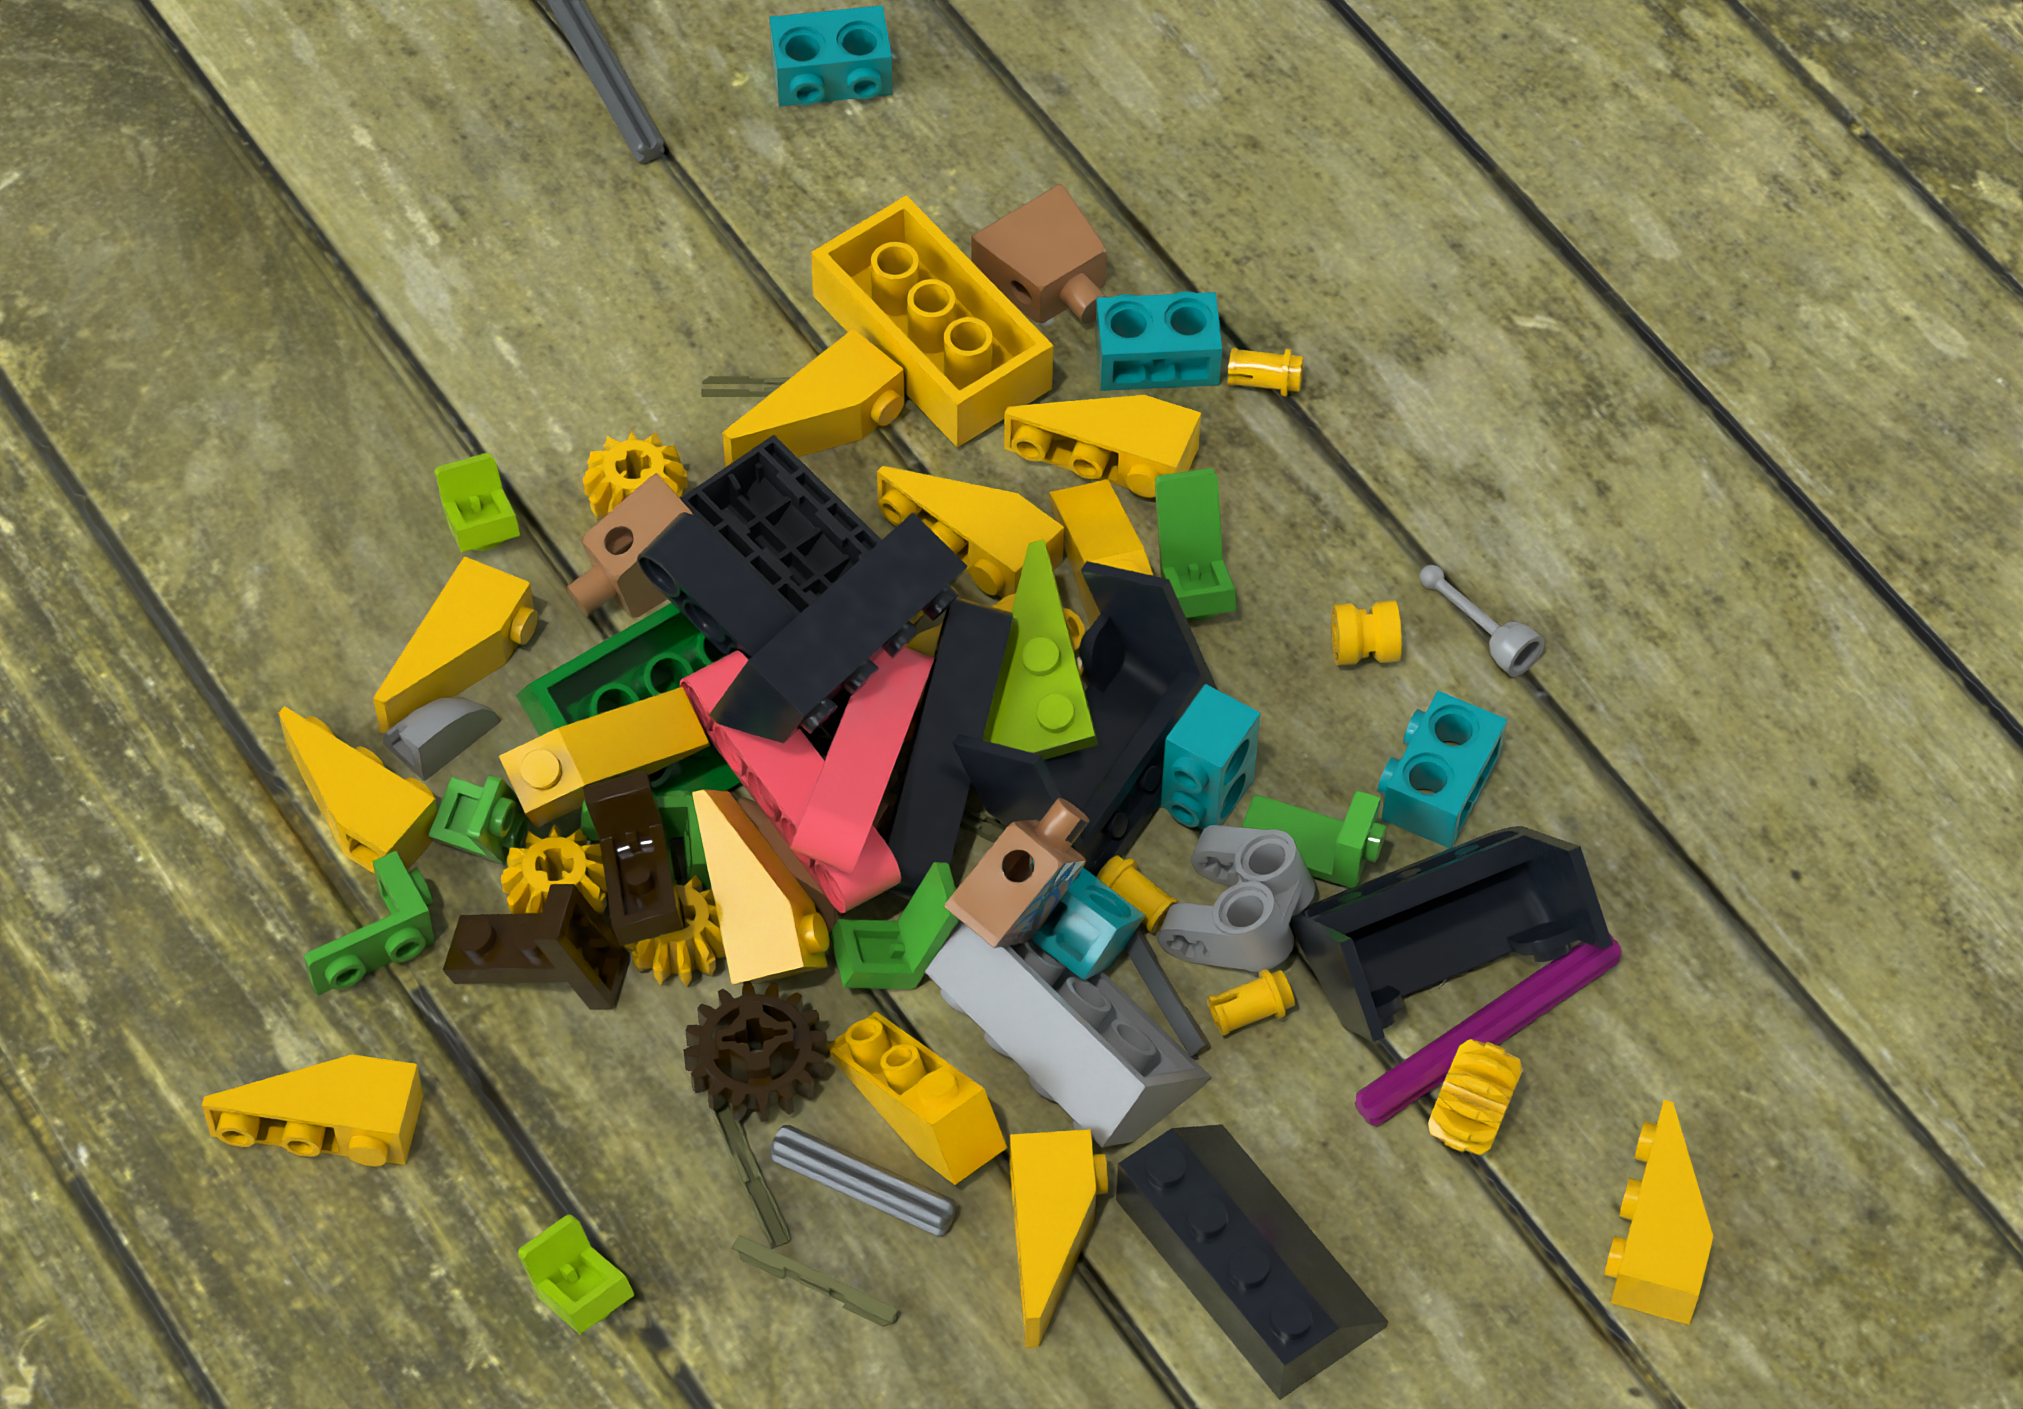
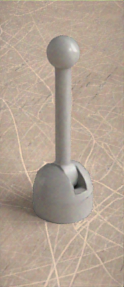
M1428 565L1422 569L1420 582L1425 588L1437 589L1491 634L1489 641L1490 655L1498 666L1510 676L1516 677L1534 665L1545 645V640L1530 626L1519 621L1508 622L1503 626H1499L1444 580V573L1440 567Z

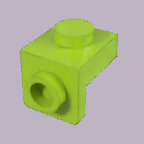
M484 453L436 467L434 473L445 519L461 553L472 549L476 551L490 550L501 545L504 540L520 536L516 515L502 489L497 463L491 453Z
M571 1214L561 1218L518 1250L519 1259L539 1300L579 1335L597 1322L605 1319L612 1311L634 1296L627 1277L591 1247L580 1222Z

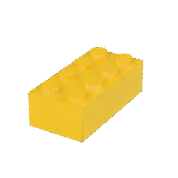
M907 195L811 252L813 297L847 333L854 329L904 369V393L957 448L1003 420L1008 406L1027 405L1052 389L1053 344Z

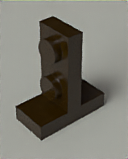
M642 770L584 786L585 803L600 841L612 927L619 946L652 939L683 929L675 881L682 879L680 864L647 771Z
M551 884L542 913L460 915L443 971L454 984L568 982L590 1010H608L614 1007L629 953L623 946H619L615 935L574 884Z

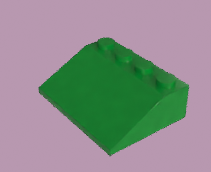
M670 603L529 683L516 694V697L539 736H542L559 727L680 688L681 679L725 656ZM708 737L707 739L711 746L648 775L655 796H661L667 792L678 790L691 793L703 789L727 791L741 781Z

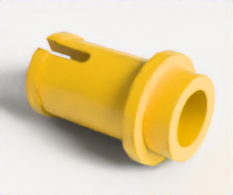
M1232 348L1228 367V374H1230L1228 375V386L1238 385L1281 390V396H1288V391L1300 392L1304 356L1292 355V349H1286L1285 354Z
M1116 855L1103 866L1096 878L1146 915L1141 923L1147 927L1148 931L1152 934L1159 932L1170 906L1179 903V901L1174 897H1170L1137 870L1138 862L1133 858L1124 860L1119 855Z
M1263 969L1259 971V978L1220 994L1208 996L1207 1004L1215 1026H1218L1219 1033L1224 1036L1229 1034L1230 1031L1273 1014L1277 1019L1285 1017V1010L1294 1007L1295 1000L1289 982L1282 970L1270 973L1269 970Z

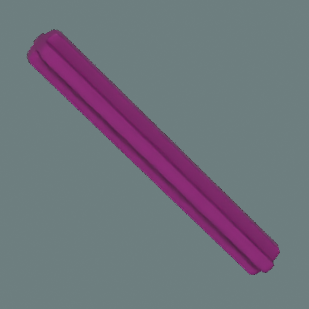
M1611 934L1610 937L1613 945L1604 949L1596 948L1582 941L1572 947L1568 954L1554 959L1359 1090L1354 1103L1357 1111L1368 1124L1372 1126L1380 1125L1445 1081L1461 1044L1469 1039H1473L1485 1044L1490 1042L1498 1045L1618 964L1622 952L1621 946L1613 939Z

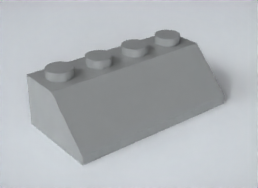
M960 921L925 971L942 988L940 991L942 998L957 1011L968 1014L985 1031L984 1038L987 1043L997 1052L1011 1057L1029 1075L1028 1081L1035 1091L1047 1099L1056 1101L1073 1118L1072 1124L1075 1130L1091 1129L1092 1143L1101 1147L1136 1141L1201 1089L1211 1077L1103 971L1086 980H1082L1032 940L1027 943L993 948Z

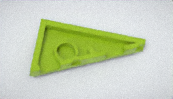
M1044 539L1028 544L1012 608L1013 619L982 740L1039 754L1045 760L1098 745L1048 549Z

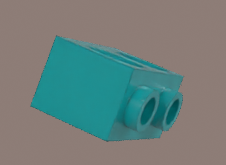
M883 5L769 17L771 58L779 107L893 95L892 55Z
M1182 291L1175 294L1135 296L1132 294H1121L1115 297H1097L1095 338L1100 391L1219 386L1222 342L1216 292L1194 293Z
M1207 684L1202 687L1165 740L1161 807L1168 810L1175 820L1189 827L1198 826L1202 829L1210 825L1224 824L1254 781L1261 713Z
M1437 690L1427 711L1424 712L1417 709L1411 717L1403 738V744L1408 747L1401 760L1391 757L1383 770L1377 792L1385 795L1381 820L1449 849L1452 848L1502 752L1508 719ZM1442 741H1454L1459 743L1460 745L1452 746L1445 744ZM1425 788L1430 789L1436 793L1424 794L1417 791L1416 789Z
M1082 868L1032 941L1082 980H1086L1113 966L1146 915L1085 868Z

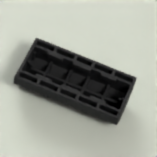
M775 435L680 498L693 515L708 526L796 616L803 612L882 540ZM921 618L914 623L915 626L919 623Z

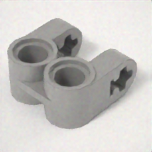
M1210 825L1204 828L1190 858L1191 864L1206 879L1231 887L1220 894L1214 906L1192 903H1176L1170 906L1157 936L1158 943L1166 952L1186 962L1245 969L1251 972H1259L1263 969L1269 970L1277 967L1288 957L1293 949L1294 936L1289 925L1290 919L1309 905L1314 897L1316 888L1314 879L1294 839L1288 833L1277 829L1261 830L1222 825Z

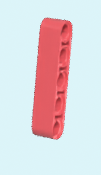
M906 646L894 658L884 651L873 661L879 667V670L857 693L849 698L790 850L852 874L872 826L935 657Z
M737 650L680 680V687L684 688L704 733L790 848L824 760L801 729L785 743H780L719 725L709 716L748 661L744 654ZM873 825L870 828L852 874L792 851L829 902L840 913H846L899 884L901 881L897 861Z

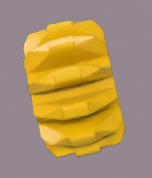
M631 429L626 441L619 442L607 436L603 445L604 451H590V457L587 461L588 470L585 471V476L583 477L584 494L590 500V508L596 519H603L655 473L664 480L679 498L683 496L685 488L688 487L687 471L683 469L680 454L676 450L675 445L662 446V440L656 432L645 440H638L637 435Z
M555 824L549 832L548 838L540 839L528 831L525 838L526 849H509L507 856L508 868L503 870L501 885L503 893L507 895L508 910L511 914L542 913L551 884H574L597 914H604V909L607 906V887L600 843L588 845L587 836L583 834L581 828L567 838L562 837L561 830Z
M697 875L685 886L677 885L676 881L683 929L652 939L624 945L628 948V951L632 952L633 964L637 967L638 972L653 968L654 978L660 985L671 974H679V979L687 987L692 980V972L695 970L712 977L716 969L715 958H726L712 889L703 891L702 882L698 879Z
M1469 1039L1461 1044L1428 1122L1430 1135L1444 1141L1446 1146L1461 1152L1468 1151L1482 1155L1491 1149L1522 1073L1520 1059L1505 1052L1506 1049L1490 1042L1485 1044Z

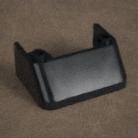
M1087 561L1081 568V572L1100 615L1090 629L1084 633L1079 646V655L1083 669L1090 682V685L1085 690V695L1098 745L1044 760L1042 755L961 734L956 737L952 744L985 810L1007 827L1013 821H1041L1058 798L1070 802L1082 811L1090 822L1071 847L1086 860L1083 868L1097 877L1100 870L1111 858L1119 855L1121 858L1161 803L1165 740L1205 684L1216 690L1217 687L1169 579Z
M1523 826L1493 831L1312 903L1290 919L1297 941L1341 1024L1372 1042L1385 1038L1383 1029L1395 1023L1394 1014L1404 1007L1403 996L1501 956L1516 952L1520 955H1533L1535 962H1546L1568 954L1572 950L1570 943L1577 940L1599 949L1613 945L1581 846Z

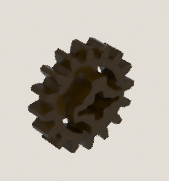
M751 981L743 983L742 996L733 998L724 988L719 990V1007L717 1009L705 1004L699 1005L697 1012L700 1025H687L685 1032L688 1048L683 1049L685 1069L692 1071L690 1073L692 1089L695 1093L708 1090L710 1109L715 1111L728 1102L732 1104L734 1120L740 1121L745 1115L747 1108H753L757 1110L760 1121L766 1122L770 1114L769 1107L778 1104L789 1115L794 1112L793 1095L797 1093L808 1099L815 1095L813 1078H823L826 1073V1061L823 1055L828 1053L826 1032L819 1031L820 1017L816 1009L802 1013L803 1001L801 994L796 992L785 1001L779 999L778 984L773 982L768 986L764 995L755 994ZM761 1050V1052L751 1053L750 1051Z

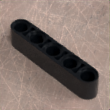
M680 513L637 557L640 569L650 582L724 656L738 650L749 660L797 617L708 526L692 514ZM842 689L832 699L838 708L817 730L809 734L803 727L800 728L808 740L825 757L828 754L851 696L845 689Z
M959 597L946 609L934 653L935 658L927 679L885 840L897 861L901 881L883 893L911 900L934 862H947L950 866L971 785V780L952 743L959 734L980 740L983 738L1011 629L1012 612Z

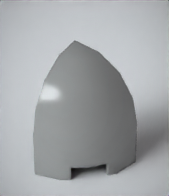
M465 697L439 698L412 711L386 731L383 736V744L425 782L499 724L500 720L491 708Z

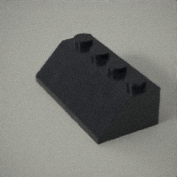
M914 513L910 514L747 661L709 716L719 725L780 743H785L801 727L809 734H812L838 708L832 699L842 689H845L851 696L857 693L879 670V667L873 661L880 654L886 651L892 658L897 656L920 632L914 625L918 619L926 614L934 621L956 600L960 594L952 586L968 566Z
M1223 1124L1171 1128L1118 1163L1116 1201L1279 1400L1387 1327L1388 1320Z

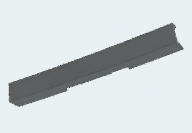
M1138 926L1126 944L1125 949L1190 1057L1199 1059L1196 1053L1204 1046H1208V1040L1189 1009L1184 1006L1177 995V992L1158 963L1156 954L1140 926Z

